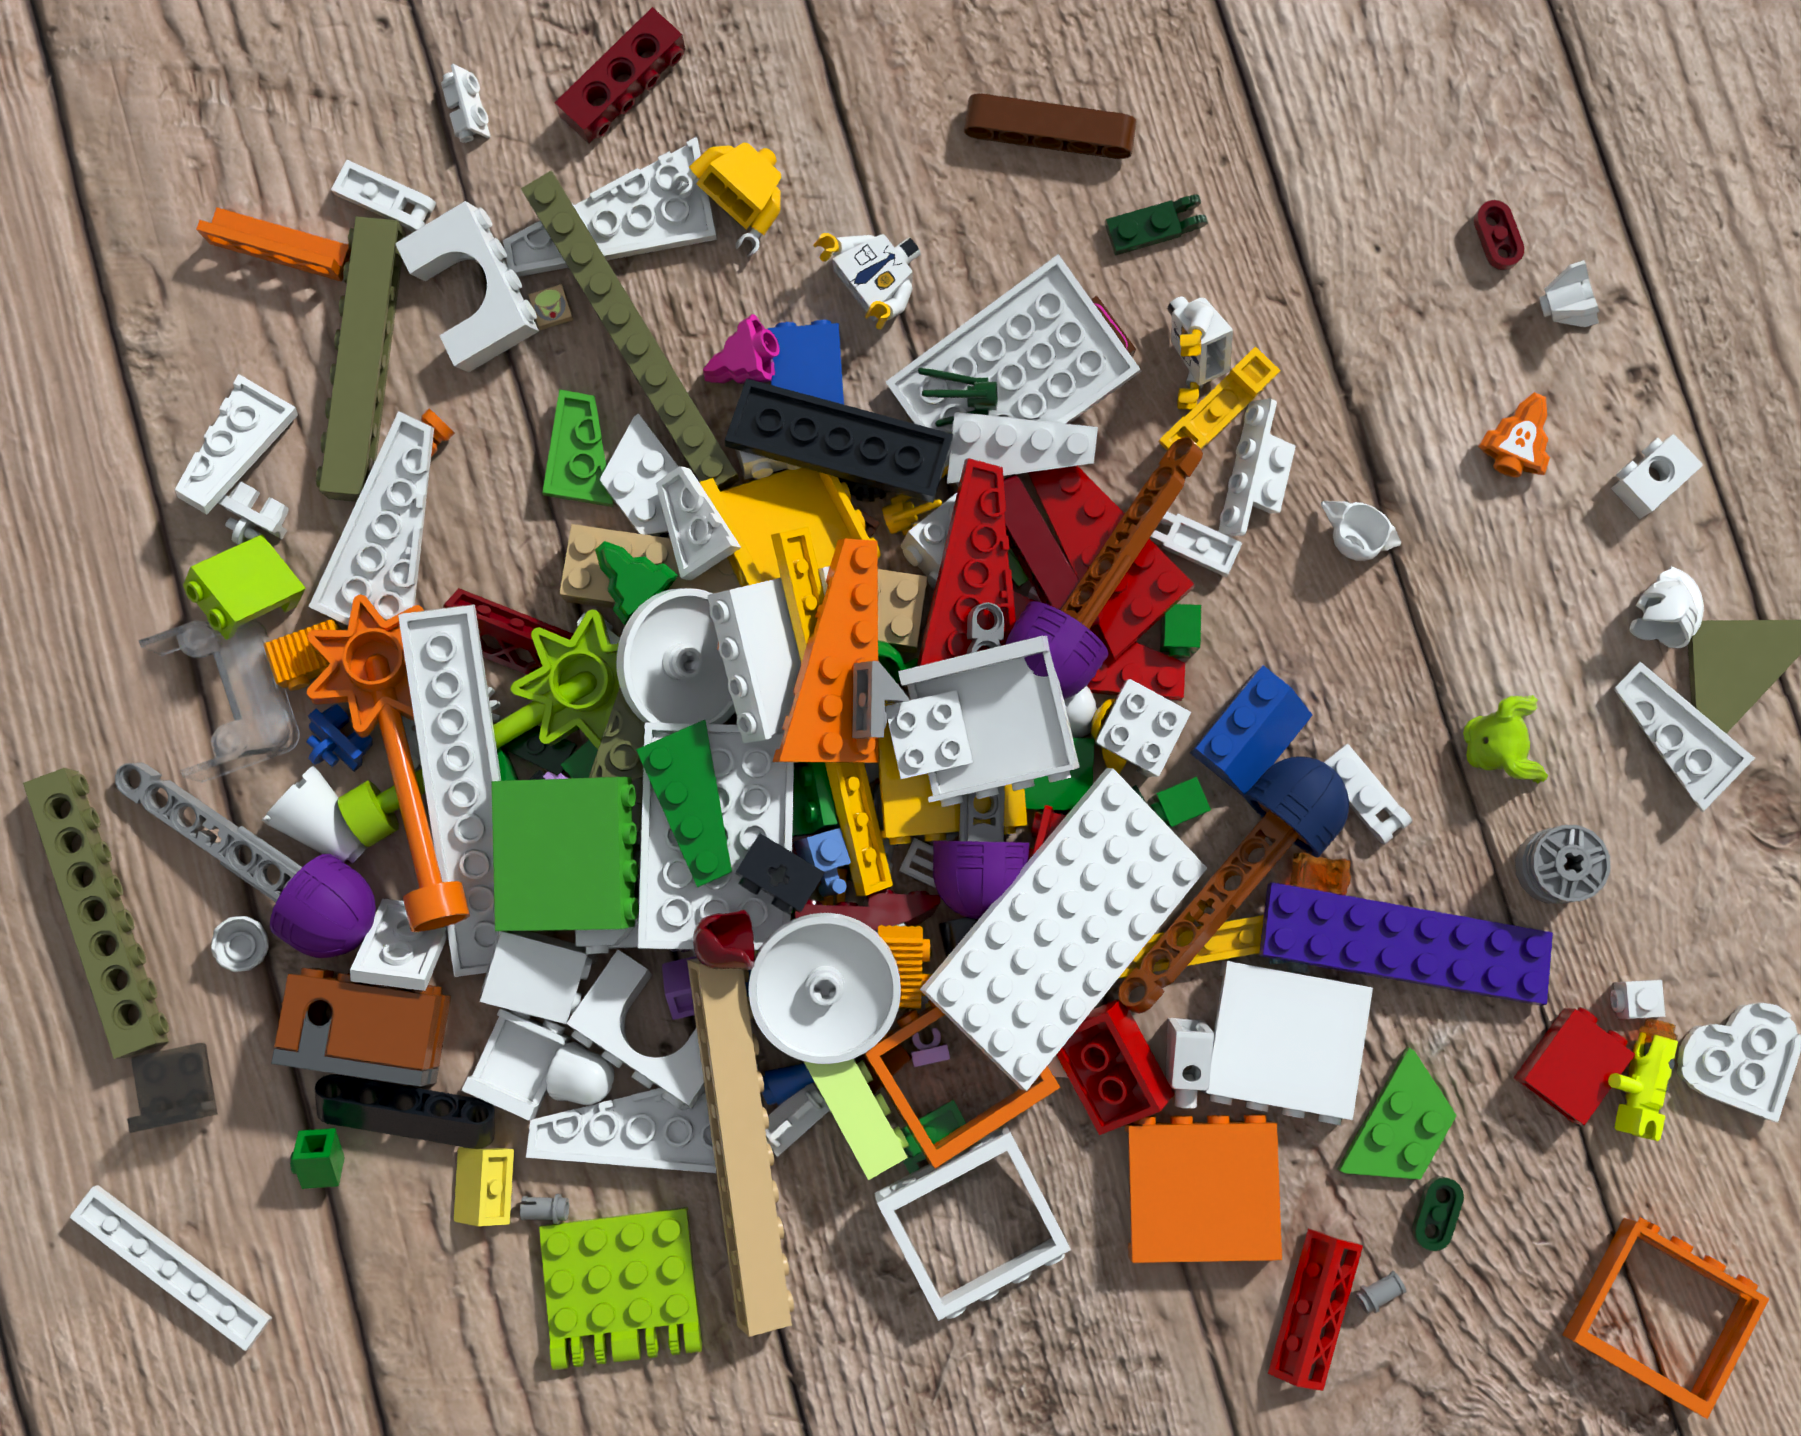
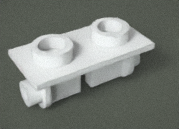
M452 64V72L443 75L441 86L447 107L450 109L457 106L460 107V109L450 113L455 137L459 138L462 143L472 141L474 139L473 135L476 133L490 138L487 126L488 115L481 104L478 93L480 90L478 80L473 73Z
M812 1083L783 1102L768 1116L769 1128L765 1130L767 1144H770L772 1151L777 1157L830 1111L821 1093Z

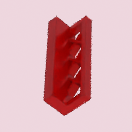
M1308 1228L1268 1370L1269 1375L1297 1387L1324 1390L1363 1245ZM1348 1249L1345 1262L1340 1266L1343 1251ZM1336 1288L1335 1298L1330 1303L1332 1291ZM1326 1325L1324 1337L1320 1340L1321 1330ZM1316 1361L1313 1378L1309 1379L1311 1366Z

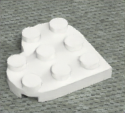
M1767 1003L1740 1005L1731 1014L1725 1026L1708 1024L1691 1028L1679 1046L1677 1074L1691 1089L1705 1097L1778 1123L1800 1056L1801 1034L1797 1033L1796 1025L1790 1018L1791 1014L1777 1005Z

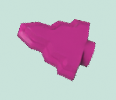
M751 314L739 322L737 331L727 338L724 349L713 355L704 367L705 381L725 384L731 380L744 384L746 378L762 383L771 381L772 376L775 375L773 358L780 351L775 335L768 329H765L756 315Z

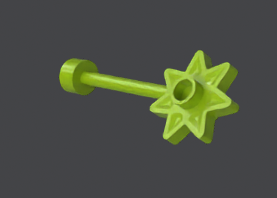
M591 609L587 611L570 640L540 627L532 631L531 637L542 667L518 679L511 685L513 694L532 700V702L493 725L497 749L540 723L542 724L539 739L544 744L553 746L580 728L592 744L599 749L620 688L617 676V650L619 643H610L603 615ZM421 768L415 773L422 795L426 792ZM367 780L338 798V806L344 820L357 839L365 846L371 847L399 830V823L394 811L400 807L394 785L381 792L374 783Z

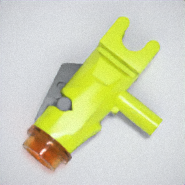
M1646 1018L1644 1027H1639V1036L1633 1048L1635 1056L1630 1062L1629 1077L1618 1073L1610 1075L1608 1079L1609 1085L1612 1088L1625 1091L1627 1101L1626 1105L1619 1104L1615 1121L1616 1131L1630 1133L1633 1136L1654 1141L1661 1139L1665 1115L1659 1114V1110L1663 1107L1665 1094L1669 1089V1078L1675 1065L1674 1059L1678 1044V1035L1674 1034L1676 1025Z

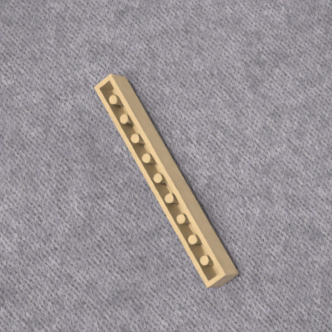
M698 958L687 960L737 1326L750 1337L792 1326L790 1312L794 1311V1301L791 1292L786 1286L785 1276L789 1275V1265L785 1254L782 1253L780 1239L784 1238V1228L781 1219L777 1217L775 1205L779 1201V1191L776 1182L772 1180L770 1166L774 1165V1155L770 1144H767L765 1132L769 1128V1118L766 1109L762 1107L760 1093L764 1091V1081L761 1072L757 1070L755 1056L759 1054L758 1040L751 1030L750 1019H753L754 1016L745 982L749 980V971L746 969H712L703 965Z

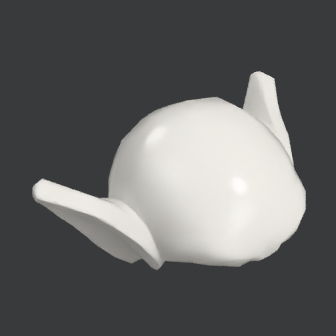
M1323 501L1321 503L1331 525L1334 527V544L1341 554L1347 558L1356 561H1367L1376 557L1380 551H1388L1391 548L1400 546L1401 541L1395 527L1375 507L1357 502L1350 504L1345 501Z

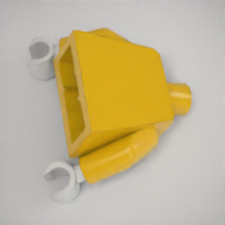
M745 142L735 148L731 145L713 146L708 148L689 166L691 170L688 173L680 172L672 178L671 188L680 181L688 184V187L680 193V198H686L691 194L692 182L699 178L696 185L746 230L749 226L753 227L750 233L743 234L736 242V249L740 247L744 239L752 242V251L747 256L753 255L758 250V238L761 234L765 236L780 213L781 191L777 184L781 179V173L774 167L777 162L775 154L767 148H762L757 152L749 143Z

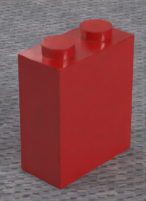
M1582 1007L1578 1009L1563 1008L1516 1073L1514 1079L1570 1122L1585 1126L1612 1088L1608 1083L1610 1075L1613 1073L1622 1074L1635 1056V1053L1626 1047L1628 1041L1612 1030L1606 1032L1596 1025L1598 1019Z

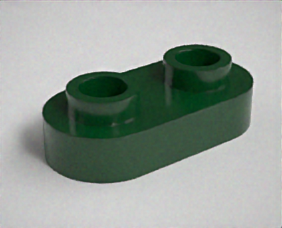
M1443 1176L1435 1177L1428 1181L1424 1187L1412 1225V1235L1418 1245L1429 1251H1440L1451 1242L1464 1201L1463 1190L1453 1179ZM1444 1188L1447 1192V1197L1444 1201L1439 1202L1436 1198V1193L1439 1189ZM1429 1224H1434L1436 1232L1432 1237L1425 1235V1228Z

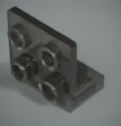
M205 1043L135 1056L131 1059L140 1116L127 1118L129 1133L218 1115Z

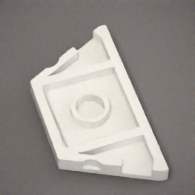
M638 413L633 417L604 470L600 482L638 534L658 537L663 533H668L656 482L679 466Z

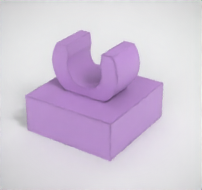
M936 1027L932 1028L934 1039L930 1044L921 1043L918 1032L913 1035V1043L920 1049L911 1051L914 1067L950 1059L947 1044L938 1045L941 1035Z

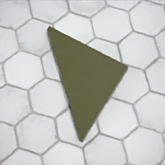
M1801 620L1702 621L1698 631L1691 637L1688 644L1691 705L1727 734L1801 655Z
M619 688L589 778L631 777L632 784L636 790V802L632 807V817L637 832L642 829L643 765L636 749L644 746L645 723L631 710L622 694L621 688Z

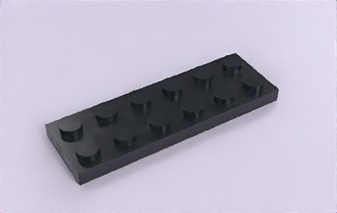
M746 378L725 437V447L934 503L954 434Z

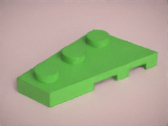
M559 389L542 495L613 507L612 497L600 482L607 464L603 450L595 396Z

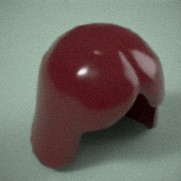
M745 910L725 914L717 913L702 918L696 925L693 934V947L698 960L703 965L712 969H753L755 962L754 935L749 914Z

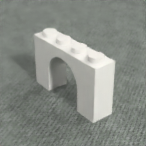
M464 201L395 244L409 274L423 281L429 280L460 261L477 260L482 266L487 281L486 295L482 305L471 317L439 335L454 367L471 372L539 332L534 322L537 318L536 312L532 305L523 299L519 291L522 288V284L516 273L508 268L504 260L507 257V253L503 245L497 238L493 237L489 229L492 227L489 216L481 207L478 209Z
M617 950L566 1023L574 1029L571 1037L587 1048H590L592 1043L605 1050L601 1057L617 1068H620L624 1063L635 1070L631 1076L648 1089L651 1088L653 1083L663 1089L665 1093L662 1098L678 1109H681L683 1104L693 1109L705 1091L697 1028L685 1045L671 1055L653 1058L634 1051L626 1038L625 1019L628 1010L652 974L647 968L620 950Z

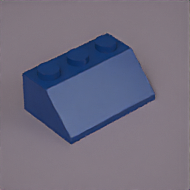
M1262 665L1255 671L1194 746L1190 754L1245 798V794L1263 773L1276 762L1313 715L1288 684Z

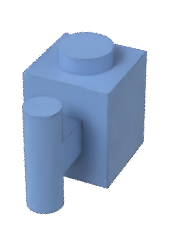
M841 828L793 842L797 856L825 872L819 886L820 895L828 897L845 892L847 885L844 880L839 878L837 867L850 864L851 861Z

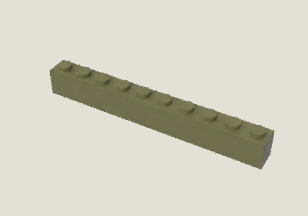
M552 170L522 187L521 190L699 482L713 478L721 492L740 481L732 464Z

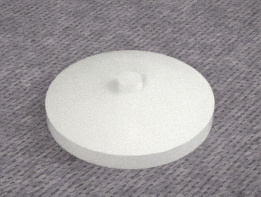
M677 588L660 592L641 604L626 623L617 650V676L627 704L644 723L695 724L706 720V724H723L734 714L735 707L732 695L728 689V678L723 658L717 649L718 637L714 621L710 615V604L707 595L713 593L692 588Z
M815 913L801 916L778 928L767 938L758 951L749 979L750 1007L754 1019L765 1037L787 1055L798 1060L816 1064H833L848 1061L873 1048L892 1026L897 1015L901 997L898 966L886 942L873 929L861 921L834 913Z

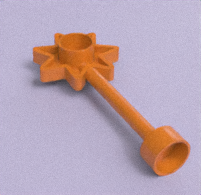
M360 594L353 599L348 630H311L308 633L307 639L310 645L329 666L308 687L307 695L312 703L316 705L348 702L353 728L359 737L369 736L379 722L419 884V889L403 896L410 930L412 932L435 930L459 923L467 919L470 913L462 883L459 881L442 882L403 725L402 716L414 721V714L398 618L399 614L385 621L367 597ZM415 605L399 614L424 611V609L420 605Z

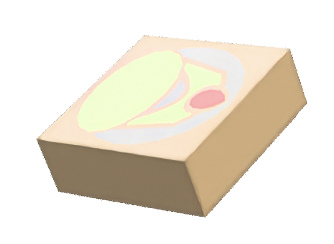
M562 284L528 294L531 305L536 312V321L540 330L574 320Z

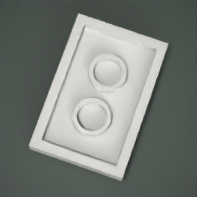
M382 899L375 914L373 926L366 934L350 969L351 981L425 991L447 939V927L430 931L412 932L404 902Z

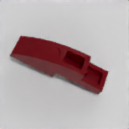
M883 889L867 895L862 906L848 901L840 902L836 905H822L820 901L808 900L801 913L795 910L792 911L790 921L809 914L834 913L859 920L875 932L878 931V926L880 925L896 926L904 923L907 927L917 926L935 913L940 904V896L929 895L927 891L920 890L912 891L908 894H894L892 890Z

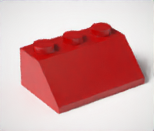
M1119 999L1093 1009L1056 1054L1099 1135L1160 1112L1175 1095L1130 1010Z

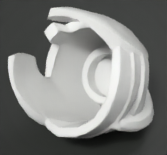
M1672 566L1668 571L1661 573L1657 577V582L1652 584L1639 598L1636 606L1643 611L1644 615L1643 618H1638L1631 622L1630 632L1642 640L1658 639L1669 648L1678 649L1687 646L1691 637L1698 631L1704 612L1703 598L1694 579Z

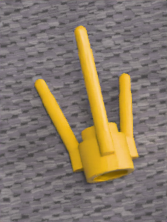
M949 465L944 468L941 478L948 474ZM899 495L891 498L892 504L882 508L884 520L890 533L894 534L902 531L903 535H907L908 531L917 525L913 523L918 521V514L940 507L942 501L938 499L934 503L928 502L914 507L911 501L906 503L912 497Z

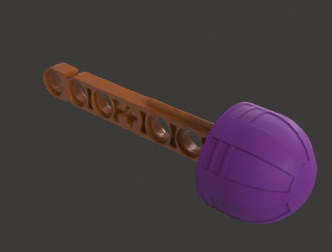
M1182 437L1169 447L1159 462L1160 466L1151 474L1062 609L1059 610L1041 602H1029L1025 611L1021 613L1019 620L1015 622L1006 640L1005 645L1039 636H1047L1052 661L1064 700L1083 690L1092 678L1095 677L1098 669L1101 668L1104 660L1108 657L1106 646L1089 628L1184 487L1186 477L1191 476L1201 461L1203 452L1190 437ZM1043 652L1024 657L1028 667L1034 671L1033 674L1041 677L1048 676Z

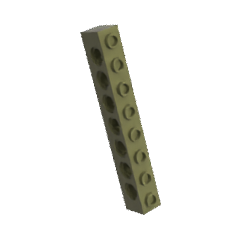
M62 768L24 782L25 792L113 1058H128L168 1043L166 1035L169 1032L168 1022L164 1014L158 1011L155 1002L157 989L152 979L147 978L143 966L146 963L145 953L142 947L135 942L132 933L135 927L130 912L124 909L120 897L123 895V888L118 877L112 873L109 864L112 860V855L108 845L101 840L98 831L101 825L96 810L90 807L86 795L89 793V786L85 777L79 774V771ZM69 801L71 806L70 813L67 817L62 818L60 813L61 806L64 802ZM79 834L82 838V845L77 852H74L71 846L72 840ZM90 868L93 872V880L86 887L83 883V874ZM101 902L104 905L105 913L98 921L94 916V909ZM112 936L116 941V949L109 955L105 949V944L108 938ZM123 970L127 974L128 982L125 988L120 989L117 985V976ZM133 1005L139 1010V1019L135 1024H132L128 1018V1011Z

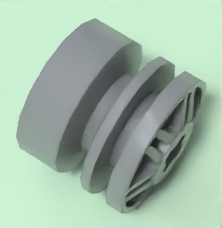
M1579 825L1556 826L1530 835L1520 845L1515 858L1516 876L1521 887L1532 898L1546 904L1579 902L1595 896L1606 884L1610 873V855L1604 842L1592 830ZM1570 857L1572 863L1569 865L1570 870H1565L1563 865L1567 863L1566 858Z

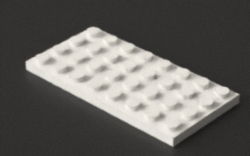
M1106 768L1024 865L1008 889L991 904L920 990L1020 1089L1027 1091L1202 876L1207 867L1114 768Z

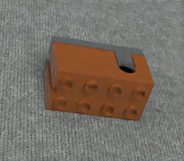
M302 967L300 974H288L274 1046L277 1048L273 1051L271 1064L419 1087L437 1082L439 1070L437 1067L440 1064L451 1002L450 995L441 994L442 987L428 985L426 990L422 991L351 981L350 973H338V977L333 978V970ZM328 1004L332 1008L330 1021L326 1017V1007Z

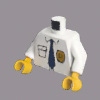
M829 233L820 235L813 244L814 247L820 246L825 249L819 256L820 260L827 261L832 255L836 256L833 258L834 272L864 309L866 319L870 317L873 322L879 319L875 327L882 329L887 320L904 312L913 290L911 284L913 282V272L908 264L921 255L918 246L910 237L894 248L884 234L876 237L873 235H860L838 238Z
M1177 297L1170 302L1167 308L1172 316L1171 340L1189 370L1186 385L1190 387L1179 388L1177 408L1192 410L1197 405L1199 389L1205 383L1230 372L1233 329L1206 298H1198L1188 302L1185 297Z

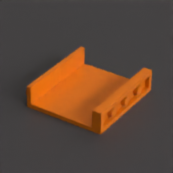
M1247 1114L1244 1115V1121L1230 1122L1229 1115H1207V1122H1193V1116L1187 1115L1170 1116L1171 1123H1156L1155 1116H1147L1134 1123L1125 1125V1131L1128 1133L1131 1243H1128V1258L1132 1263L1282 1260L1277 1123L1266 1121V1115Z

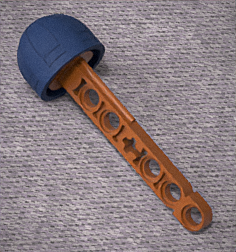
M1290 757L1273 764L1263 773L1245 794L1247 802L1262 819L1145 955L1140 969L1135 967L1119 987L1118 996L1124 1006L1134 1013L1148 1011L1165 992L1162 988L1175 981L1292 844H1295L1314 857H1320L1343 829L1349 812V797L1346 786L1333 768L1314 758ZM1266 837L1272 842L1271 846L1266 842ZM1264 848L1265 855L1260 861L1255 863L1248 861L1249 855L1254 849ZM1241 876V883L1236 889L1231 891L1225 890V883L1230 877ZM1205 908L1214 909V912L1211 915L1204 913ZM1194 920L1202 925L1200 929L1193 924ZM1192 931L1193 939L1191 942L1183 947L1178 946V937L1183 932ZM1161 959H1168L1169 967L1162 974L1155 975L1153 968L1156 962ZM1137 987H1144L1145 994L1143 998L1136 1003H1131L1129 996L1132 990Z

